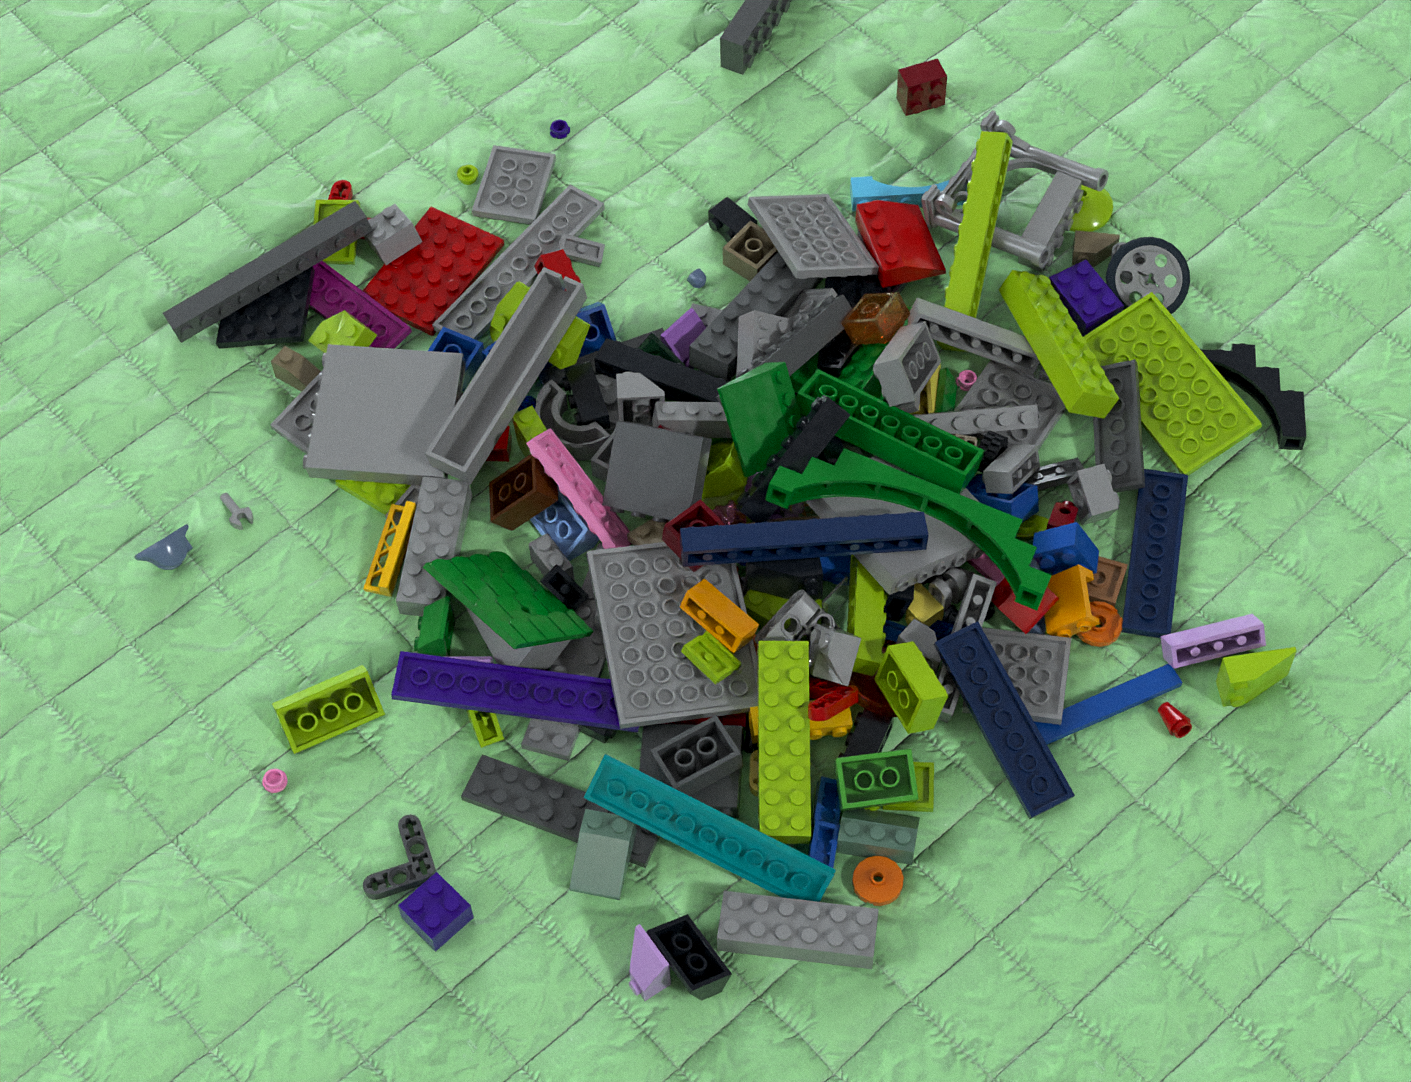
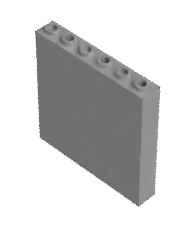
M328 344L327 352L323 353L322 356L323 373H320L318 378L320 390L319 393L315 394L314 403L316 411L315 414L311 415L312 433L307 436L308 454L304 455L303 468L307 470L309 477L421 485L423 476L448 479L449 474L430 465L425 453L461 398L466 369L463 353Z
M873 456L870 458L885 465H888L890 467H893L895 469H898L900 471H903L905 473H908L910 475H913L915 477H918L877 456ZM966 487L960 494L979 502ZM828 497L806 501L821 519L920 512L899 504L860 497ZM925 514L929 534L926 550L859 554L854 556L885 591L891 595L897 591H904L916 583H922L934 575H941L952 567H959L964 562L973 558L977 559L985 553L957 530Z

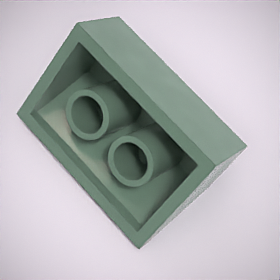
M869 809L843 811L838 834L837 853L866 858L883 856L896 863L912 865L920 817L883 811H870Z

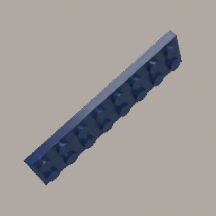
M1144 469L1145 488L1138 489L1121 632L1161 638V636L1171 634L1188 475Z
M977 621L936 641L933 644L1029 819L1073 798L1075 794L979 622Z

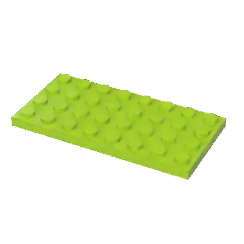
M1150 292L1084 336L1088 347L1096 356L1100 366L1136 360L1138 363L1141 424L1181 474L1189 476L1262 427L1259 419L1153 292Z

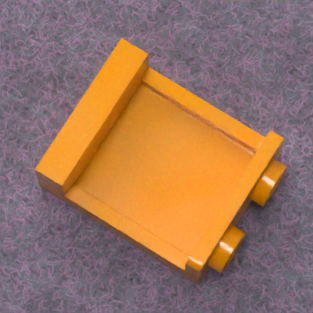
M1078 564L1051 576L1048 587L1056 594L1059 600L1044 615L1047 634L1071 638L1074 634L1089 631L1092 627L1100 624L1099 619L1091 614L1087 583L1094 580L1093 571Z

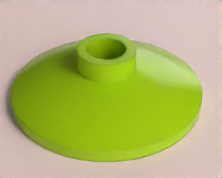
M1039 515L1031 516L1030 519L1021 523L1017 537L1026 541L1034 539V533L1046 530L1049 519Z

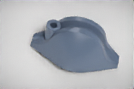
M187 524L167 537L136 554L134 558L138 561L150 562L163 570L178 568L183 563L187 552L193 549L185 537L189 526Z

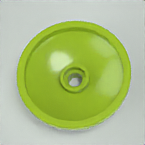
M1081 185V190L1084 191L1081 198L1083 205L1080 212L1074 214L1072 218L1074 219L1069 231H1095L1103 227L1110 220L1113 212V200L1105 188L1102 191H1096Z

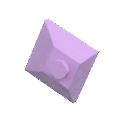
M639 924L635 927L629 970V986L636 996L640 994L644 1001L671 985L670 967L667 960Z

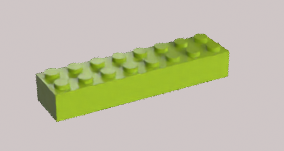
M1012 270L999 288V292L1068 412L1105 418L1119 400V397L1114 390V386L1107 379L1105 371L1097 362L1096 356L1088 347L1086 339L1079 332L1077 324L1070 317L1068 309L1060 300L1059 294L1051 285L1050 279L1045 275Z
M758 641V831L784 844H809L811 839L810 719L808 718L809 641Z

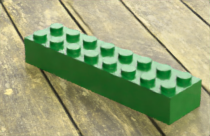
M819 369L797 393L796 399L802 417L807 416L812 410L810 407L816 398H821L823 395L829 397L850 414L835 436L930 483L961 494L978 471L985 450L895 406L890 407L888 403Z

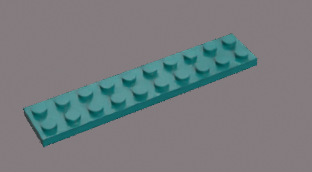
M607 754L602 758L584 796L585 799L782 898L820 902L836 872L835 869Z

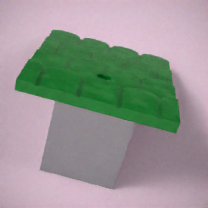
M493 551L485 555L473 554L470 557L456 556L448 560L435 559L432 562H426L423 566L431 576L465 605L497 664L547 671L572 639L590 637L594 632L573 609L569 610L550 591H546L526 569L522 570L504 552Z

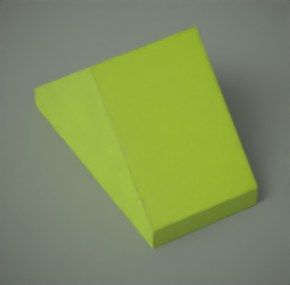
M467 710L468 718L481 748L504 739L496 713Z

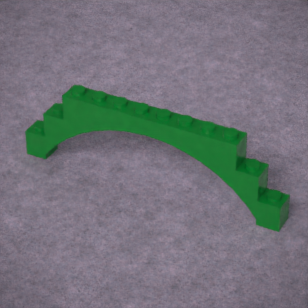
M843 449L835 465L812 457L803 474L779 466L769 483L765 500L786 509L792 504L813 499L860 497L895 503L924 512L957 530L975 543L995 563L1009 582L1016 596L1014 602L1036 611L1052 575L1030 567L1037 547L1016 539L1023 521L1022 519L848 449Z

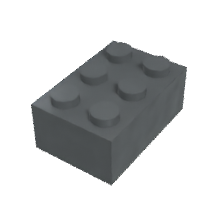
M717 715L650 750L652 763L664 783L688 796L743 767L741 752Z

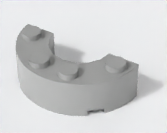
M551 379L540 390L536 398L535 411L546 429L551 428L576 461L591 460L610 435L596 421L583 426L572 425L564 421L561 417L568 409L566 393Z

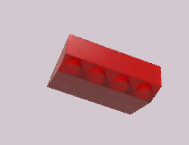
M882 200L857 204L855 222L867 251L879 266L877 276L882 288L946 274L945 266L918 205Z

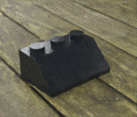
M688 914L647 930L646 933L691 995L702 1001L723 991L732 973Z

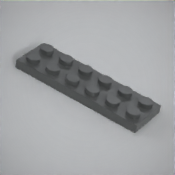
M1134 359L1100 366L1105 371L1109 382L1114 386L1119 400L1105 418L1093 417L1096 466L1105 464L1106 470L1110 471L1112 475L1111 485L1114 492L1118 493L1145 488L1138 363Z

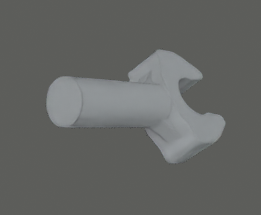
M223 493L220 496L222 502L232 513L229 521L233 528L243 530L240 522L241 518H246L253 524V514L249 507L240 509L228 493Z

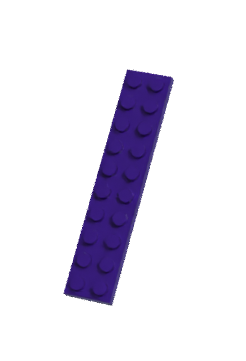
M400 651L391 694L392 700L637 733L639 731V726L620 729L611 679Z

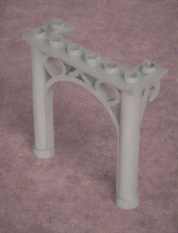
M992 110L981 122L980 128L982 131L1005 132L1012 139L1010 157L1015 159L1009 160L1007 172L1019 168H1035L1056 175L1057 171L1081 180L1082 185L1096 191L1104 189L1109 176L1107 170L1099 167L1095 169L1031 146L1015 136L1016 130L1014 126L1006 120H999L996 111ZM976 147L967 161L962 163L956 175L951 177L943 191L940 192L937 185L933 184L923 194L921 202L929 230L940 226L958 233V227L963 220L964 214L962 209H956L958 202L967 201L968 193L965 190L967 189L968 181L972 177L971 165L972 161L976 158ZM995 226L992 247L1031 261L1032 265L1040 268L1047 264L1051 253L1049 246Z

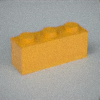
M705 578L686 592L680 605L684 612L733 653H736L752 640L759 626L756 621Z

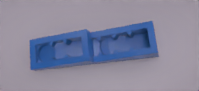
M821 776L816 786L808 856L833 868L840 829L839 819L841 811L836 780Z

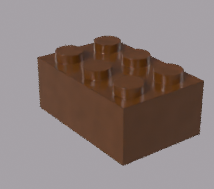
M532 454L489 482L490 522L513 531L558 501L557 483L546 474L544 466Z

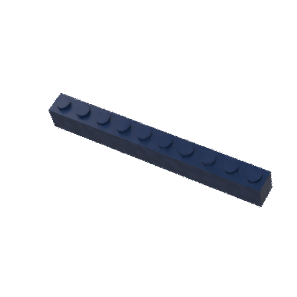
M924 512L885 513L882 515H860L824 519L812 518L809 520L680 528V549L682 565L686 567L926 550L929 534Z

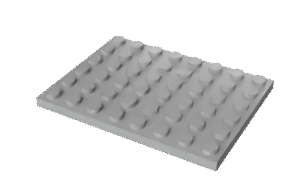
M664 542L587 551L586 557L620 729L707 718L715 715L723 716L746 713L750 711V707L758 706L757 655L753 638L736 653L731 652L725 647L741 662V665L737 671L734 670L731 675L716 685L681 652L685 644L707 631L680 608L686 592L704 578L747 614L736 563L704 565L693 572L688 566L683 567L682 560Z

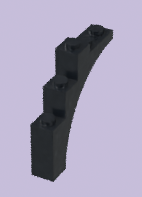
M1245 343L1232 344L1230 351L1200 349L1225 380L1247 392L1263 408L1276 432L1279 449H1303L1306 440L1304 392L1294 390L1281 391L1279 368L1256 367L1255 345Z

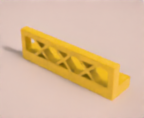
M406 501L405 506L391 504L363 588L364 591L392 597L407 552L416 510L415 502ZM396 512L402 513L398 525L393 521ZM395 533L392 545L389 546L386 542L387 537ZM388 554L385 566L382 568L379 563L380 558ZM381 575L378 587L371 586L373 579Z

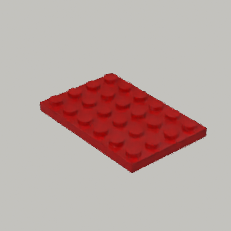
M430 207L415 225V229L422 242L388 265L384 264L364 288L363 292L407 325L433 336L436 331H434L432 324L484 272L504 246V239L434 207Z

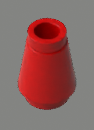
M1169 702L1163 703L1158 708V713L1170 735L1182 738L1191 731L1190 719Z

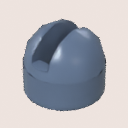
M699 268L688 276L687 281L694 288H701L706 283V275Z

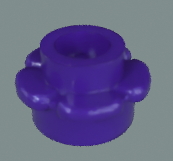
M560 119L553 121L550 127V135L557 139L566 138L567 134L570 133V127L567 122Z

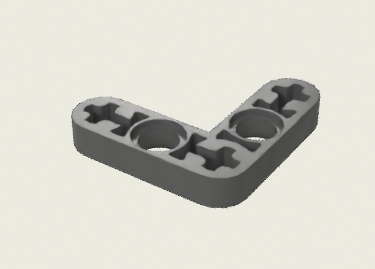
M405 815L398 823L409 862L367 876L363 882V889L368 898L378 900L421 886L436 873L428 843L417 816ZM407 824H412L415 836L410 837ZM415 844L424 846V850L419 854L410 852L411 847ZM420 861H424L428 874H422L419 865ZM402 873L407 876L406 881L402 884H395L393 882V877L397 874ZM386 878H388V882H389V885H390V887H388V888H387L386 883H385V880H384V879H386ZM377 883L379 890L373 891L372 884Z

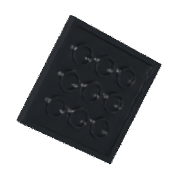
M313 266L221 319L216 340L218 348L303 342L315 274Z

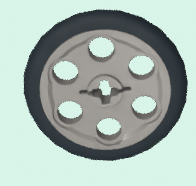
M1140 237L1127 242L1113 255L1106 272V284L1124 305L1123 310L1132 305L1129 300L1132 292H1139L1141 298L1153 292L1163 296L1162 304L1172 314L1182 305L1188 294L1190 270L1183 254L1172 243L1156 237ZM1137 252L1144 255L1145 260L1142 265H1136L1133 262V256ZM1159 254L1164 255L1167 259L1164 267H1158L1155 263V258ZM1123 271H1128L1132 275V279L1128 284H1123L1120 281V274ZM1151 274V280L1155 284L1147 283L1145 285V279L1142 275ZM1169 274L1176 278V284L1171 288L1167 287L1164 283L1165 277Z

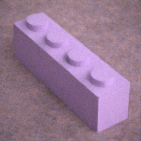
M1253 614L1161 636L1163 659L1175 669L1266 646L1264 623Z

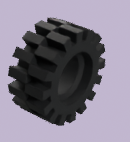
M988 431L984 435L981 445L978 446L985 450L978 471L983 473L1008 448L1009 441L1007 437L993 431Z

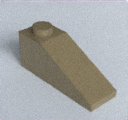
M286 346L271 360L275 377L301 392L321 372L304 356Z

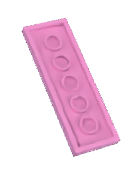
M551 428L526 443L530 448L532 456L541 462L546 474L554 479L559 486L560 492L571 501L575 512L584 518L588 523L589 530L601 540L604 549L631 545L627 539V533L630 532L616 512L610 511L609 506L602 505L603 495Z

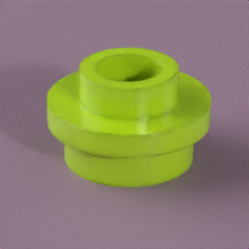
M463 165L457 171L458 179L465 185L475 183L479 175L478 169L473 165Z

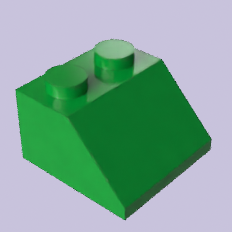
M444 597L424 607L423 616H419L418 619L420 635L415 637L414 651H418L419 654L442 657L450 656L455 627V616L450 597Z

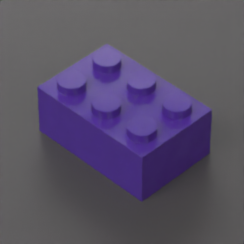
M1087 260L1049 277L1051 285L1059 294L1060 300L1068 309L1070 317L1077 324V328L1083 337L1123 311L1124 305Z

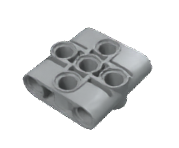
M801 589L793 594L758 632L755 642L758 644V641H800L806 635V641H809L810 649V636L816 628L820 617H823L822 625L837 629L841 628L830 614L826 613ZM790 618V626L784 629L785 621ZM809 674V677L820 679L819 677Z

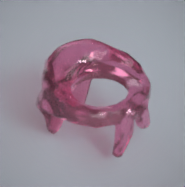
M730 500L725 506L717 505L713 509V512L726 525L747 523V517L735 507L737 504L733 500Z

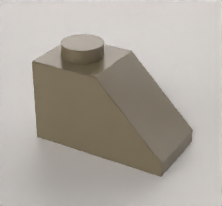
M1075 231L1072 265L1087 260L1092 267H1095L1111 256L1112 248L1115 244L1119 243L1120 235Z

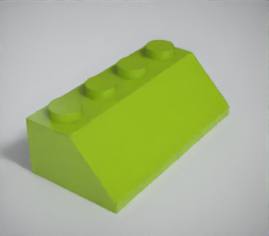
M520 281L516 282L497 305L490 325L503 332L530 287ZM576 316L548 362L559 369L575 365L590 324Z
M363 665L272 703L294 754L385 715L369 673Z

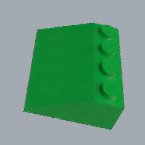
M785 362L765 363L717 388L744 477H749L756 474V472L765 470L767 460L771 455L777 454L780 451L782 441L786 436L794 433L797 429L796 424L802 417Z

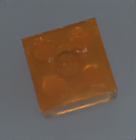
M899 292L865 294L841 324L853 344H886L892 340L893 335L904 325L905 320L911 313Z

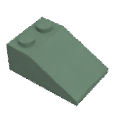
M585 809L569 890L620 900L637 832L636 824L616 814Z

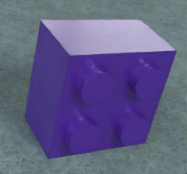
M437 872L398 905L401 918L435 952L474 918L471 905Z

